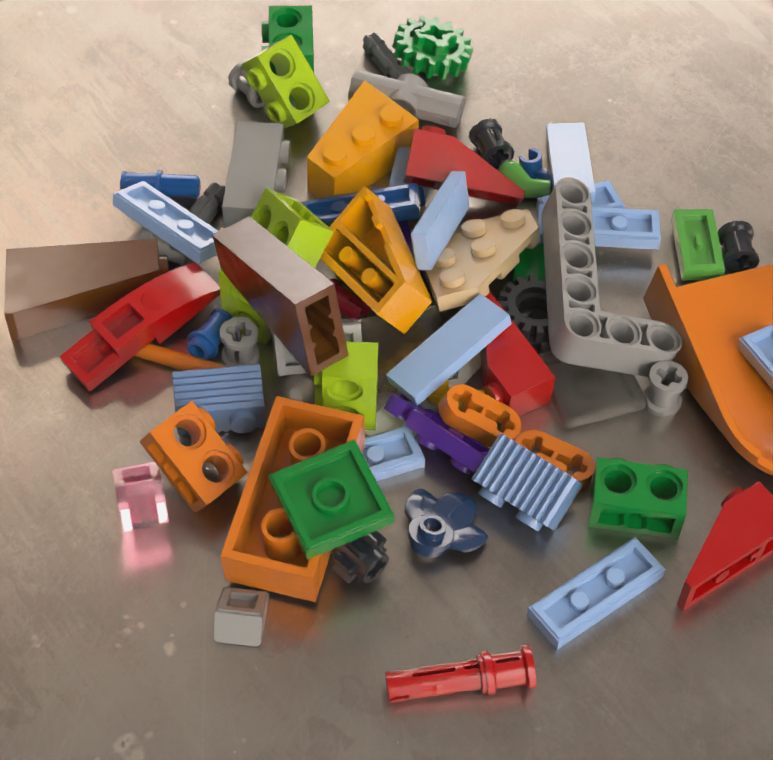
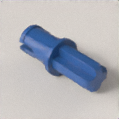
M160 169L156 173L122 171L120 178V189H125L145 181L167 197L197 198L201 191V181L197 175L164 174L163 170Z

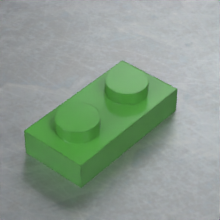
M674 209L671 223L681 279L708 280L723 276L725 266L713 209Z

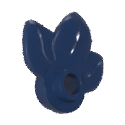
M425 489L415 490L407 499L404 513L410 521L407 535L411 548L421 556L432 558L442 555L448 548L470 552L481 547L487 541L488 535L482 529L472 524L477 510L474 499L467 494L459 492L446 493L437 499Z

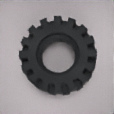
M529 274L528 281L526 282L522 276L516 277L514 284L509 281L505 285L504 291L501 290L498 303L510 315L511 320L533 348L539 347L540 353H545L548 351L549 346L548 318L531 319L519 311L526 308H536L548 314L546 277L543 275L542 281H536V274Z

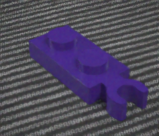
M391 393L384 406L387 412L404 420V425L416 432L415 439L419 443L432 450L441 449L451 456L449 461L454 467L467 474H473V472L477 471L490 450L479 441L447 425L440 415L433 410L425 409L420 405L417 406L402 393L400 396Z

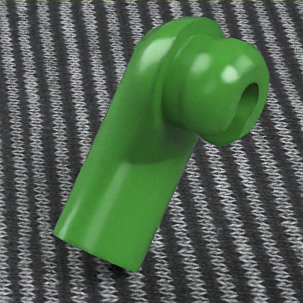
M512 160L505 161L499 167L498 171L525 191L523 198H539L550 195V180L531 179L521 165Z

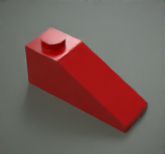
M423 126L422 130L414 129L403 183H417L420 187L439 190L451 171H465L469 197L518 206L523 200L524 190L454 136L445 135L446 131L444 129L434 126Z
M489 291L485 297L504 310ZM511 320L512 324L480 351L484 393L509 406L520 417L550 403L555 376Z
M760 481L746 490L742 488L735 489L722 501V509L684 582L677 602L682 611L773 553V495Z

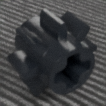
M374 531L332 549L331 552L335 555L333 560L336 562L333 570L348 584L353 579L357 582L362 580L365 583L373 581L381 574L389 561V556L385 554L387 549L383 547L387 539L378 531Z

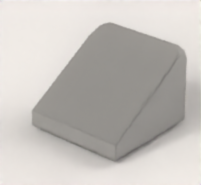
M223 588L214 612V641L254 647L260 646L266 620L269 593L247 589Z

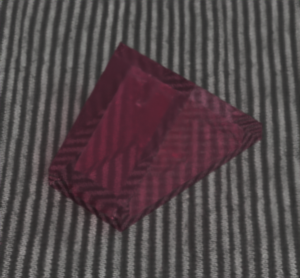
M155 462L113 470L115 491L124 532L169 523L162 477L159 467Z

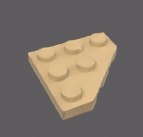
M512 209L505 211L500 216L484 220L471 219L457 227L432 270H423L439 312L467 305L479 294L486 296L489 293L488 285L495 278L503 279L520 262L519 254L525 248L533 249L540 242L539 227L529 209Z

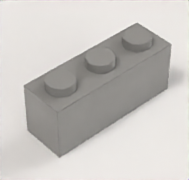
M236 122L222 204L224 228L249 216L251 217L265 188L276 192H285L287 169L282 168V163L289 164L291 142L290 140H284L283 124Z

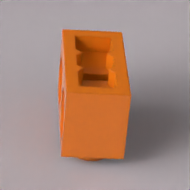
M190 401L151 430L139 442L192 511L196 513L248 472L242 466L244 461L238 450L229 443L225 444L215 431L216 425L211 415L205 409L197 408L194 402ZM175 427L188 431L191 436V446H184L176 440L174 436ZM203 463H209L216 467L219 473L218 483L206 479L202 471Z

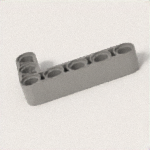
M573 177L561 178L556 183L542 210L549 345L551 352L560 361L568 364L649 377L650 369L655 363L673 360L682 347L681 335L676 328L664 322L600 311L591 194L589 188L579 179Z

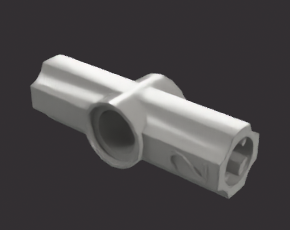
M355 69L351 77L348 100L352 98L365 80L416 118L458 128L465 107V97L428 88L425 81L417 75L406 73L397 79Z

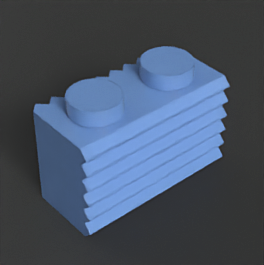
M260 364L172 372L175 413L190 401H193L197 408L201 407L211 415L215 422V431L217 433L221 431L227 433L230 430L237 433H248L257 427L260 429L266 427ZM177 427L178 435L182 437L186 434L190 435L185 429Z
M502 433L499 434L472 477V480L482 485L478 492L479 495L500 508L505 501L520 510L516 518L538 532L542 525L552 530L558 527L559 522L563 519L564 514L583 486L577 479Z

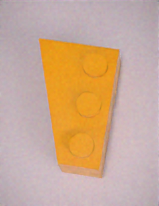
M364 80L307 156L308 191L321 199L357 193L363 186L368 188L392 171L399 147L410 148L414 129L419 128V119Z
M363 186L330 225L329 228L334 232L320 259L377 315L405 334L432 303V300L420 272L417 270L413 256L392 208L367 187Z

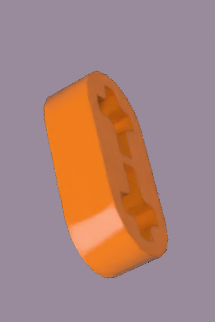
M456 384L447 391L439 402V415L447 425L488 447H492L500 433L514 440L521 431L520 417L512 408L471 386ZM457 401L463 404L462 410L464 412L458 410L459 403ZM495 421L501 423L500 430L502 432L497 430V423Z
M539 430L524 431L516 438L515 442L530 451L533 448L539 449L540 453L537 452L535 453L536 455L565 473L567 470H571L573 466L580 468V471L575 472L574 476L570 475L583 484L578 493L585 491L590 486L595 465L590 454L584 450Z

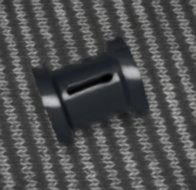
M488 118L481 120L471 128L469 139L475 147L479 148L481 152L480 157L495 169H499L502 163L513 159L515 151L512 145L502 137L503 129L497 120Z
M732 221L724 224L718 230L720 245L724 248L725 255L723 256L726 271L732 274L756 268L760 260L759 255L752 247L751 241L754 237L752 225L745 221Z

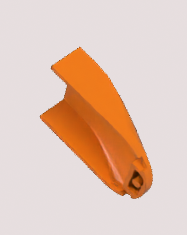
M773 264L678 287L675 286L667 265H659L643 300L652 320L670 324L681 335L682 347L672 361L682 365L687 371L689 377L687 389L733 448L752 465L773 476V389L737 348L739 338L773 324Z

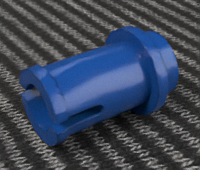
M214 309L200 329L194 330L188 335L186 348L190 355L205 360L214 358L218 353V345L222 342L220 340V327L225 321L233 318L232 315L223 309Z

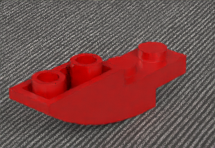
M196 262L171 270L133 290L89 322L93 330L59 357L69 371L90 392L151 341L155 340L159 345L216 299L220 295V286Z

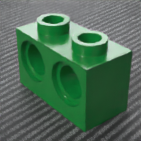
M312 5L269 6V21L261 22L262 43H269L270 46L292 34L314 72ZM262 46L261 51L267 48L268 46ZM270 61V69L276 75V67Z
M597 457L591 482L588 527L678 540L686 518L688 470L673 468L667 464L651 465L630 462L623 458L608 459ZM611 490H617V491H619V492H621V493H615V492H612ZM656 496L663 497V498H665L666 500L657 498Z

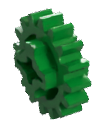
M420 16L419 22L408 18L406 25L401 23L398 25L392 48L395 49L394 57L402 58L400 65L402 67H413V74L422 71L425 72L428 79H431L432 76H439L442 80H446L447 73L458 77L460 70H467L473 52V47L470 46L472 39L463 36L464 29L451 28L453 23L451 21L442 24L438 17L426 19L424 16Z

